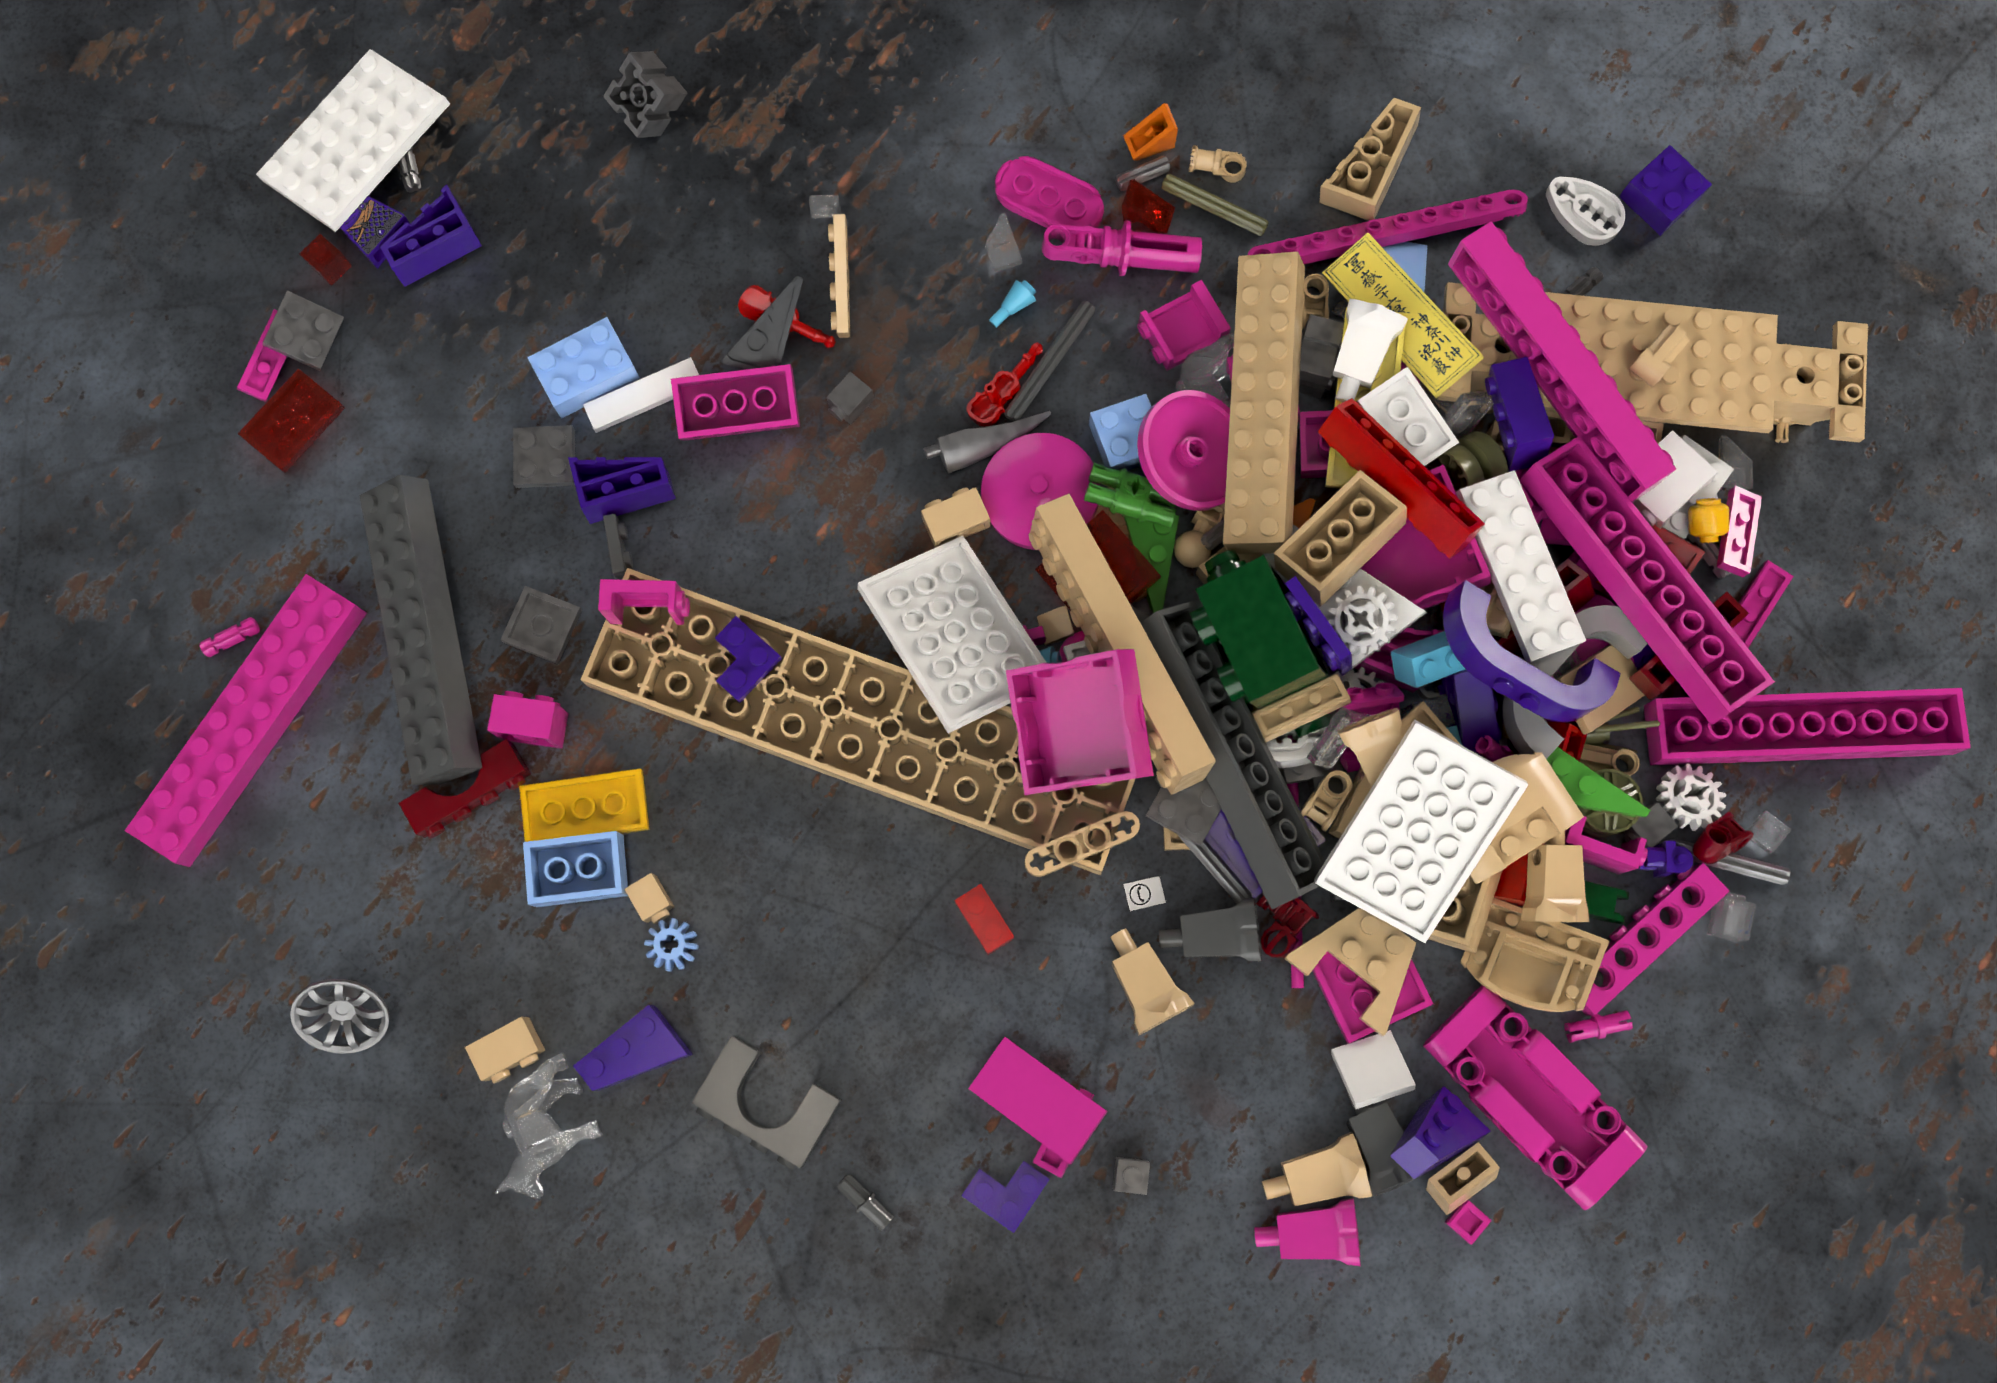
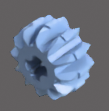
M671 918L668 928L666 922L660 920L658 922L660 932L653 928H650L648 931L655 938L654 941L645 940L644 945L654 947V949L646 953L647 958L658 956L654 961L656 968H660L665 963V970L672 972L675 962L678 969L682 970L685 968L683 958L691 962L695 959L688 951L689 949L698 950V944L689 943L697 934L694 931L686 933L689 928L687 922H683L678 927V920ZM672 937H675L673 940L678 942V947L672 948L671 953H668L670 949L665 948V943L671 942Z

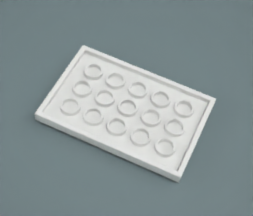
M369 49L256 175L271 188L336 232L450 103L445 96Z
M963 535L858 582V591L947 733L1011 703L1006 670L1047 663Z
M1414 719L1314 878L1315 884L1426 943L1526 790L1528 783Z

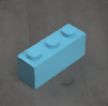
M1445 631L1390 651L1395 680L1415 688L1465 670L1451 650Z

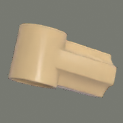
M1668 325L1654 340V343L1640 354L1629 370L1651 387H1654L1671 368V362L1690 341L1686 336V332L1678 326Z
M1584 744L1580 759L1582 764L1594 772L1605 768L1619 770L1616 766V759H1621L1628 766V771L1623 773L1630 777L1638 771L1640 766L1637 754L1629 749L1618 751Z

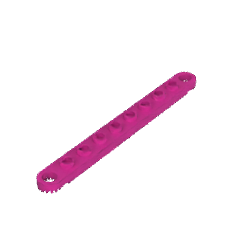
M1506 190L1481 195L1475 198L1454 201L1448 204L1427 207L1421 210L1400 213L1394 216L1255 246L1249 250L1248 255L1299 252L1303 264H1309L1342 256L1367 233L1381 247L1483 225L1490 221H1501L1504 217H1514L1515 215L1518 217L1526 212L1528 197L1519 190ZM1513 200L1514 203H1516L1517 201V204H1509L1508 202L1510 201V203H1512Z

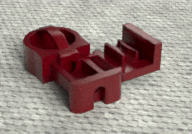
M1263 895L1256 904L1264 910L1269 908L1275 914L1273 918L1280 920L1282 923L1275 921L1270 928L1264 931L1261 936V947L1267 955L1283 958L1292 952L1294 946L1300 941L1296 936L1313 917L1319 919V914L1310 908L1304 900L1299 898L1271 909L1270 905H1266L1268 901ZM1280 930V932L1267 945L1269 936L1273 932ZM1284 936H1287L1288 946L1285 951L1280 954L1272 953L1271 951Z

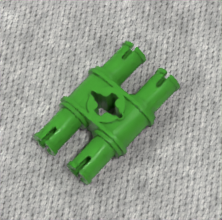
M1094 462L1088 481L1090 482L1084 496V501L1109 508L1111 514L1116 512L1135 518L1137 522L1148 520L1169 528L1172 526L1176 514L1175 505L1164 499L1152 487L1146 477L1128 472L1126 468L1116 470ZM1097 484H1102L1113 489L1105 488ZM1154 502H1159L1170 507H1165Z

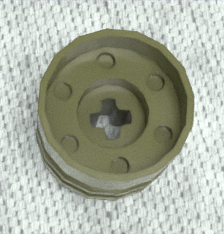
M1605 768L1595 771L1598 775L1643 805L1640 788L1629 775L1616 769ZM1579 808L1583 816L1587 817L1581 835L1592 839H1602L1628 830L1639 818V816H1625L1622 813L1605 810L1595 811Z

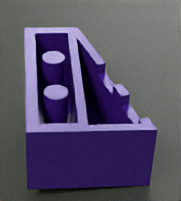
M447 184L440 190L442 194L431 205L426 203L420 209L422 213L410 224L406 222L380 246L391 269L404 287L482 246Z
M1528 357L1492 364L1489 376L1485 378V387L1488 395L1492 397L1494 415L1498 423L1508 470L1510 472L1530 468L1534 463L1548 455L1554 439V433Z
M1466 669L1441 678L1442 685H1438L1437 689L1439 695L1445 694L1449 713H1445L1444 716L1447 727L1457 726L1462 746L1482 756L1475 749L1476 743L1481 737L1485 739V735L1490 736L1498 744L1502 738V732L1499 724L1496 722L1495 714L1498 711V703L1493 695L1492 688L1475 678Z
M648 1005L574 1064L573 1067L592 1091H600L693 1054L658 1008L654 1005Z
M1443 1086L1419 1106L1390 1156L1413 1179H1416L1436 1168L1441 1163L1452 1159L1459 1153L1467 1151L1489 1134L1491 1130L1462 1103L1458 1096L1452 1094Z

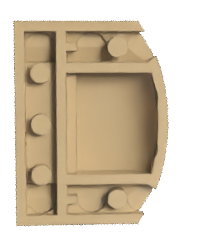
M1542 752L1516 754L1493 761L1494 764L1525 780L1528 786L1471 872L1470 877L1475 884L1507 868L1506 866L1557 834H1561L1584 817Z
M1493 898L1476 954L1468 951L1464 952L1461 959L1463 967H1467L1473 977L1484 987L1513 1003L1548 1012L1584 1010L1609 940L1561 922L1521 921V907Z

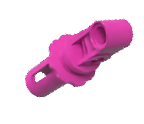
M1127 220L1124 221L1122 229L1118 230L1111 229V226H1104L1102 229L1091 226L1053 224L1044 233L1041 249L1046 258L1054 261L1100 264L1102 268L1114 265L1118 267L1119 276L1126 275L1127 267L1198 273L1202 256V238L1136 232L1131 230V222ZM1058 239L1062 242V245L1055 246L1049 240Z

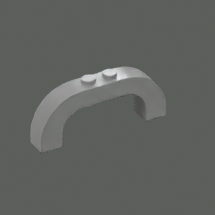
M1595 606L1575 614L1586 639H1600L1608 642L1627 659L1641 652L1648 644L1618 606ZM1579 645L1535 660L1529 664L1552 677ZM1504 696V726L1515 749L1519 754L1542 752L1547 759L1564 738L1550 727L1543 717L1523 708L1520 704Z

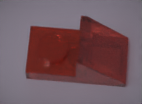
M1135 179L1130 180L1122 203L1123 222L1126 220L1131 223L1139 221L1157 234H1167L1175 207Z

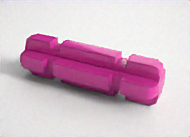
M249 617L241 621L239 626L235 624L215 634L213 639L209 637L199 643L200 649L205 656L212 657L220 652L219 649L226 650L246 640L245 636L252 637L258 634L260 627L255 619Z

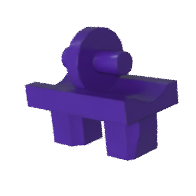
M1664 841L1654 847H1646L1648 849L1647 858L1644 864L1639 866L1637 870L1653 871V878H1664L1674 873H1684L1692 867L1693 855L1687 848L1676 846V841Z

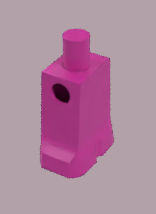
M1354 1197L1342 1199L1330 1207L1278 1213V1226L1254 1228L1256 1247L1280 1246L1281 1259H1334L1346 1265L1361 1266Z

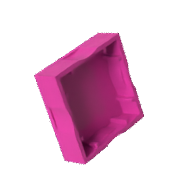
M1444 465L1429 470L1457 497ZM1406 518V524L1360 568L1423 610L1445 602L1448 594L1465 580L1478 588L1491 584V574L1475 537L1465 549L1449 559L1435 547V544L1428 537L1418 531L1408 518Z
M1116 649L1079 656L1066 662L1042 663L1006 670L1012 715L1018 731V755L1024 795L1154 776L1134 649Z

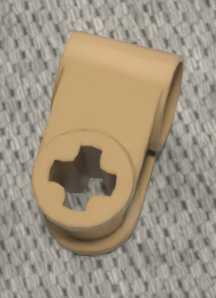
M1311 274L1304 280L1302 329L1306 327L1310 314L1329 319V283L1321 274ZM1307 288H1317L1320 295H1311Z
M1334 770L1328 773L1300 811L1302 816L1312 819L1321 825V829L1326 832L1351 791L1352 780L1350 776L1341 770ZM1330 778H1338L1342 781L1343 791L1340 794L1333 793L1329 789L1328 782Z

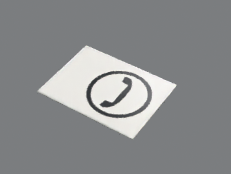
M1159 876L1123 884L1130 911L1166 903Z

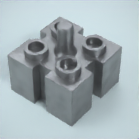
M653 51L629 52L619 69L623 75L622 78L613 79L603 96L616 113L624 112L627 115L624 122L637 138L661 136L671 121L669 111L677 110L688 94L674 76H665L667 67Z
M1310 314L1301 340L1299 393L1321 399L1324 390L1331 389L1333 380L1336 379L1333 376V372L1342 344L1344 323Z

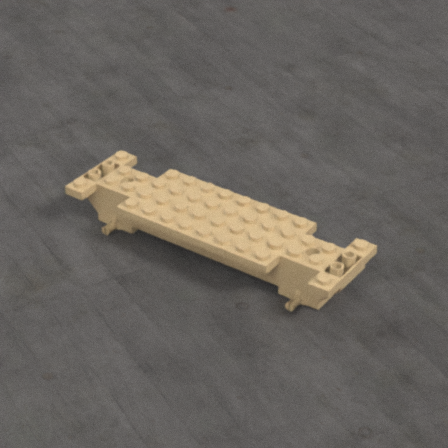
M1447 282L1444 293L1443 313L1479 350L1484 358L1437 397V400L1467 403L1470 400V392L1482 395L1481 412L1493 413L1490 400L1491 395L1489 396L1486 391L1485 378L1489 376L1492 364L1514 360L1517 357L1486 315L1476 314V302L1463 284ZM1545 292L1551 301L1559 305L1562 316L1567 323L1576 328L1580 335V340L1587 350H1591L1597 356L1599 366L1605 374L1610 375L1615 380L1617 390L1622 397L1632 403L1640 421L1770 433L1773 430V425H1776L1775 442L1779 443L1781 441V443L1789 442V426L1795 424L1811 426L1818 421L1830 420L1829 440L1861 442L1865 439L1868 324L1837 321L1833 325L1832 349L1777 344L1778 315ZM1668 325L1678 326L1686 332V336L1690 341L1671 362V368L1654 387H1651L1629 370V368L1640 354L1654 343V340ZM1495 345L1503 346L1507 353L1498 352ZM1797 375L1804 379L1805 384L1798 380ZM1539 389L1545 410L1550 412H1556V410L1550 404L1548 399Z

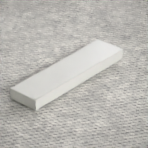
M690 357L583 404L594 431L598 433L673 400L671 379L697 376L699 373Z

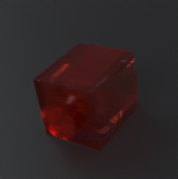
M321 234L299 253L306 263L331 286L352 267L344 255Z

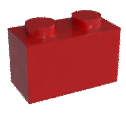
M981 884L954 900L987 955H990L1014 939V935Z

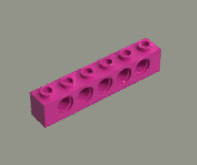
M1704 863L1694 865L1684 873H1677L1675 876L1678 880L1671 886L1666 884L1653 895L1656 900L1651 905L1647 906L1644 904L1631 915L1634 920L1627 927L1621 925L1609 935L1612 940L1607 946L1598 970L1603 975V983L1600 987L1593 983L1584 1010H1581L1586 1016L1596 1015L1730 892ZM1684 888L1692 895L1690 904H1687L1682 898ZM1662 909H1665L1670 915V921L1667 925L1660 919V911ZM1640 929L1644 930L1648 936V941L1645 945L1641 944L1637 938ZM1618 949L1626 957L1623 966L1619 965L1615 960V953Z

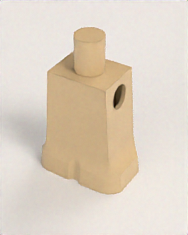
M1398 708L1365 717L1338 730L1344 745L1356 754L1371 788L1402 740V720Z
M1565 831L1546 841L1545 845H1540L1528 853L1526 899L1522 908L1521 921L1589 922L1585 897L1582 845H1565Z
M1127 928L1110 937L1121 956L1112 961V967L1133 1009L1134 1026L1138 1036L1194 1005L1189 995L1175 985L1149 942L1137 948Z
M1352 1132L1338 1137L1328 1147L1281 1162L1284 1175L1262 1181L1267 1200L1290 1194L1294 1206L1343 1196H1354L1359 1199L1372 1197L1366 1167Z

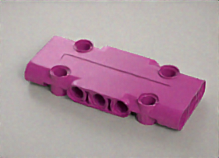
M1483 985L1475 990L1423 1044V1047L1450 1073L1452 1080L1460 1084L1469 1093L1468 1097L1484 1115L1528 1159L1534 1163L1537 1162L1544 1174L1553 1178L1583 1210H1587L1595 1205L1647 1150L1648 1146L1621 1119L1618 1111L1608 1106L1600 1098L1601 1093L1554 1044L1538 1030H1532L1524 1016L1520 1013H1515L1499 995ZM1508 1018L1512 1019L1516 1024V1031L1512 1036L1507 1034L1504 1028ZM1465 1062H1468L1473 1068V1075L1468 1080L1464 1079L1460 1072L1461 1066ZM1601 1111L1608 1118L1607 1125L1604 1128H1600L1597 1124V1116ZM1558 1156L1562 1157L1565 1163L1564 1169L1560 1173H1556L1553 1168V1161Z

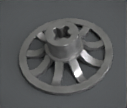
M347 979L321 980L305 987L294 999L290 1012L291 1023L304 1041L320 1050L332 1053H355L368 1049L382 1039L389 1025V1011L384 1000L368 986ZM335 986L331 989L329 997L322 996L317 991V989ZM308 995L313 1001L321 1004L312 1008L300 1006ZM371 997L379 1009H364L362 1004ZM322 1014L315 1022L308 1026L302 1025L299 1016L311 1017ZM363 1017L368 1019L381 1018L379 1029L370 1027ZM329 1021L332 1022L324 1042L311 1035V1033L316 1032ZM353 1023L364 1034L371 1037L359 1043L355 1037ZM340 1025L344 1026L346 1040L349 1045L332 1044Z

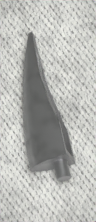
M1047 411L1000 425L963 429L939 437L934 445L924 448L925 456L927 459L940 455L947 473H952L992 456L1008 442L1032 431L1047 419L1051 412Z

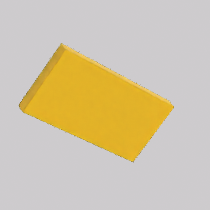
M641 768L519 786L525 842L618 831L624 834L649 830L644 777Z

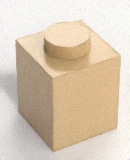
M653 873L646 875L624 889L642 921L646 923L652 921L653 924H657L660 920L670 916L668 911L674 908L658 877Z

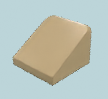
M1066 605L1037 616L1038 624L1043 627L1046 637L1044 645L1060 642L1070 636H1074Z

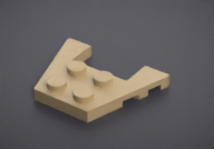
M1358 908L1287 954L1284 959L1305 976H1308L1325 953L1329 952L1378 991V994L1359 1019L1380 1036H1384L1387 1033L1416 942L1400 929Z

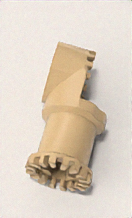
M1193 145L1191 153L1193 157L1190 159L1193 161H1190L1189 172H1194V170L1209 171L1213 175L1222 176L1225 181L1230 183L1238 182L1244 177L1247 162L1241 153L1222 151V149H1217L1216 151L1203 150ZM1229 162H1237L1240 164L1241 170L1236 174H1232L1226 170L1225 165Z

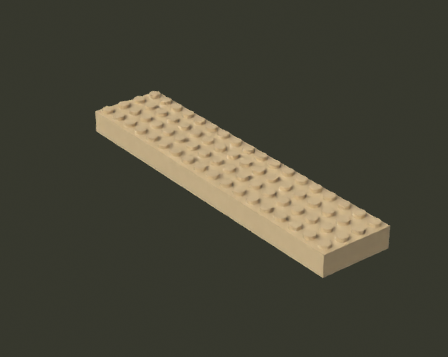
M627 568L622 579L662 581ZM682 587L680 588L685 592V598L690 600V613L688 617L684 616V625L676 624L668 613V607L624 606L623 624H610L607 619L605 620L581 677V681L595 690L1030 850L1109 816L1123 812L1135 779L1024 795L1018 755V731L1011 707L1004 706L959 729L947 733L909 670ZM735 616L782 657L741 703L716 682L736 658L718 643L715 637ZM1111 823L1104 824L1110 831L1111 841H1113L1114 833L1117 832L1118 826L1111 829ZM1098 829L1090 831L1087 837L1088 842L1095 847L1103 845L1106 839L1105 834ZM1069 841L1061 843L1058 849L1059 854L1065 859L1073 858L1077 852L1074 843ZM1053 847L1047 848V850L1050 852V855L1048 856L1056 859L1054 856ZM1110 848L1071 865L1101 875Z

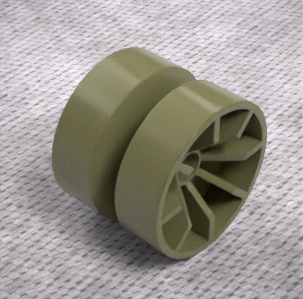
M1479 431L1471 432L1457 439L1459 441L1458 444L1425 465L1428 470L1444 465L1455 492L1508 473L1507 462L1500 446L1489 435Z

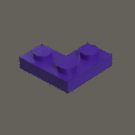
M737 616L715 637L716 641L736 658L716 682L741 703L782 657Z
M1024 1160L1006 1187L979 1168L961 1196L1014 1233L1050 1179Z

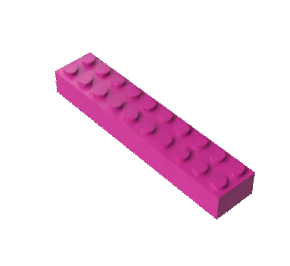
M1490 221L1462 239L1448 263L1449 267L1517 359L1528 357L1537 386L1573 435L1581 437L1632 502L1659 485L1676 470L1671 455L1661 449L1655 441L1652 430L1647 425H1643L1637 417L1632 403L1625 400L1619 393L1615 380L1610 375L1605 374L1599 366L1597 356L1591 350H1587L1581 342L1576 328L1567 323L1562 316L1559 305L1551 301L1546 295L1541 281L1531 275L1526 268L1523 257L1518 252H1514L1508 244L1505 233L1500 228H1496L1493 222Z
M1580 436L1534 463L1524 474L1520 481L1711 725L1775 682Z
M305 574L125 831L175 864L191 867L367 613L351 601Z
M1962 688L1756 695L1713 725L1709 723L1690 697L1655 698L1644 705L1645 721H1660L1659 726L1646 728L1650 766L1954 755L1971 748Z

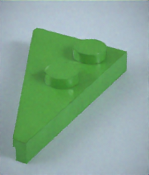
M1122 515L1129 532L1130 545L1135 552L1134 558L1141 579L1143 578L1147 591L1149 607L1155 613L1162 610L1164 606L1179 515H1175L1170 528L1148 520L1137 522L1135 518Z
M1559 747L1547 758L1548 763L1578 808L1595 811L1605 810L1622 813V815L1631 817H1646L1651 811Z

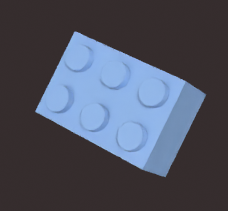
M607 317L527 357L561 419L583 408V404L640 379Z
M618 831L523 842L528 905L544 907L628 896L624 890L628 887L624 835Z

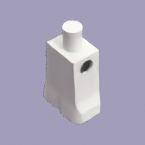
M1349 299L1346 312L1348 326L1333 372V376L1342 379L1335 398L1336 400L1345 402L1351 398L1355 399L1360 385L1371 388L1390 344L1402 333L1408 318L1380 304Z

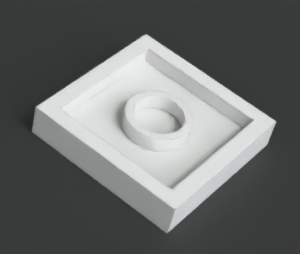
M1391 1030L1387 1031L1384 1036L1376 1034L1331 1049L1332 1058L1355 1110L1415 1090L1416 1084Z

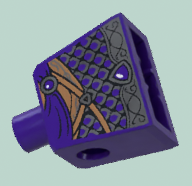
M367 196L340 228L378 269L386 260L380 246L406 222L409 224L410 222L401 212Z

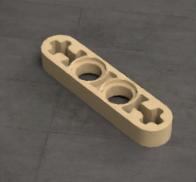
M1119 812L1035 847L1025 857V868L1033 876H1045L1131 840L1139 831V819L1132 812ZM1121 818H1125L1127 822H1133L1134 825L1130 828V834H1126L1124 830L1114 833V836L1117 838L1115 841H1111L1110 831L1104 825L1111 823V829L1120 825ZM1094 829L1101 830L1105 834V843L1099 847L1092 846L1088 842V833ZM1066 841L1074 843L1077 849L1076 855L1071 859L1063 858L1058 850L1061 843ZM1053 847L1054 856L1060 864L1054 866L1053 859L1044 863V870L1039 871L1038 867L1032 868L1030 866V863L1034 860L1033 855L1038 854L1040 858L1050 855L1047 848Z

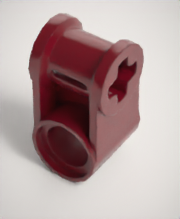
M1727 812L1718 820L1708 824L1694 843L1692 850L1700 861L1714 864L1729 854L1742 849L1752 839L1754 833L1751 830L1746 831L1733 819L1734 814Z

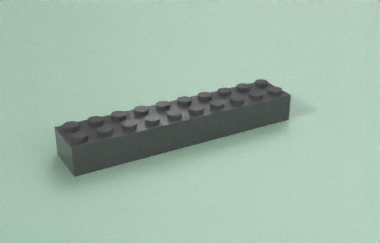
M398 475L359 496L412 785H441L481 769L482 762L428 479Z
M1195 601L1156 611L1140 623L1216 760L1206 776L1207 782L1211 786L1221 810L1225 814L1271 909L1320 887L1315 884L1314 878L1325 860L1244 699L1241 698L1232 702L1216 670V668L1226 663L1215 642L1208 646L1203 643L1191 619L1190 612L1198 609Z

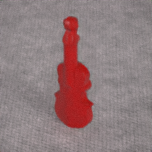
M751 285L745 289L740 297L738 308L743 317L757 321L776 298H772L771 291L767 292L758 285ZM795 308L789 333L794 331L811 339L813 342L824 343L828 349L835 346L836 340L833 336L824 334L822 330L815 329L799 321V312Z
M1034 343L1028 353L1022 355V359L1011 372L999 371L996 373L993 380L985 385V392H976V396L966 407V411L974 423L986 427L994 425L999 420L1001 414L1005 412L1004 404L1019 391V380L1033 366L1036 356L1043 353V346L1040 343Z

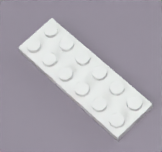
M1515 470L1459 489L1456 492L1457 497L1485 523L1475 536V539L1489 569L1492 582L1525 661L1530 663L1586 642V638Z

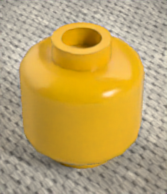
M1720 498L1697 499L1696 504L1688 509L1689 534L1699 537V542L1701 543L1718 542L1719 536L1729 532V507L1721 503Z

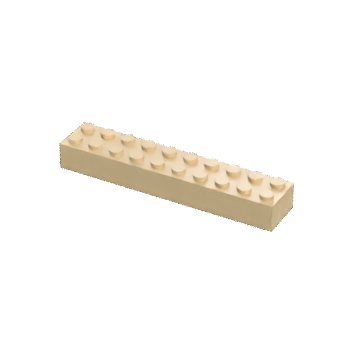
M1299 252L1245 255L1238 258L1223 545L1227 550H1235L1237 554H1272L1292 536L1305 276V266Z
M1067 494L1036 507L1029 540L1035 550L1039 549L1047 574L1049 576L1053 575L1057 583L1056 589L1062 601H1067L1071 609L1070 615L1076 627H1081L1089 652L1093 654L1116 649L1135 650L1151 760L1158 770L1156 775L1159 783L1163 788L1167 787L1170 794L1173 795L1203 781L1216 760L1070 494Z

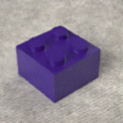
M1669 145L1627 184L1619 197L1661 236L1703 197L1712 184Z

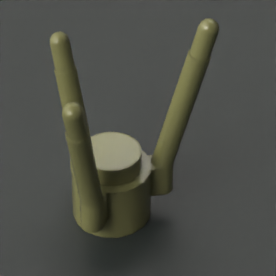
M1640 708L1625 709L1610 720L1638 713ZM1642 721L1613 725L1605 722L1587 734L1585 744L1618 751L1628 749L1604 744V741L1610 739L1611 731L1656 727L1660 725V721ZM1629 749L1638 754L1637 750Z

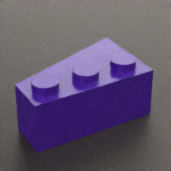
M568 457L580 507L589 524L603 521V516L615 514L620 516L676 499L670 475L662 457H624V460H606L605 457H596V460H578L577 457Z

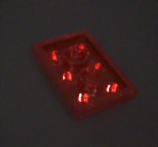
M298 368L240 430L238 435L281 471L286 473L340 415L345 407Z

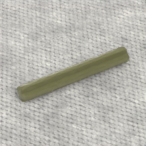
M1167 174L1162 182L1161 188L1164 191L1258 236H1263L1268 227V220L1172 174Z

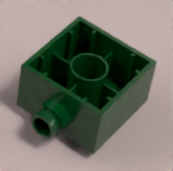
M1228 550L1214 556L1205 563L1207 573L1210 575L1206 579L1208 583L1195 589L1203 606L1190 612V616L1203 643L1208 646L1215 642L1219 651L1225 650L1230 662L1216 668L1232 702L1243 698L1247 706L1252 704L1261 709L1329 677L1316 648L1304 633V623L1302 620L1297 622L1284 596L1287 592L1281 577L1265 555L1246 563L1245 560L1240 561L1235 550Z

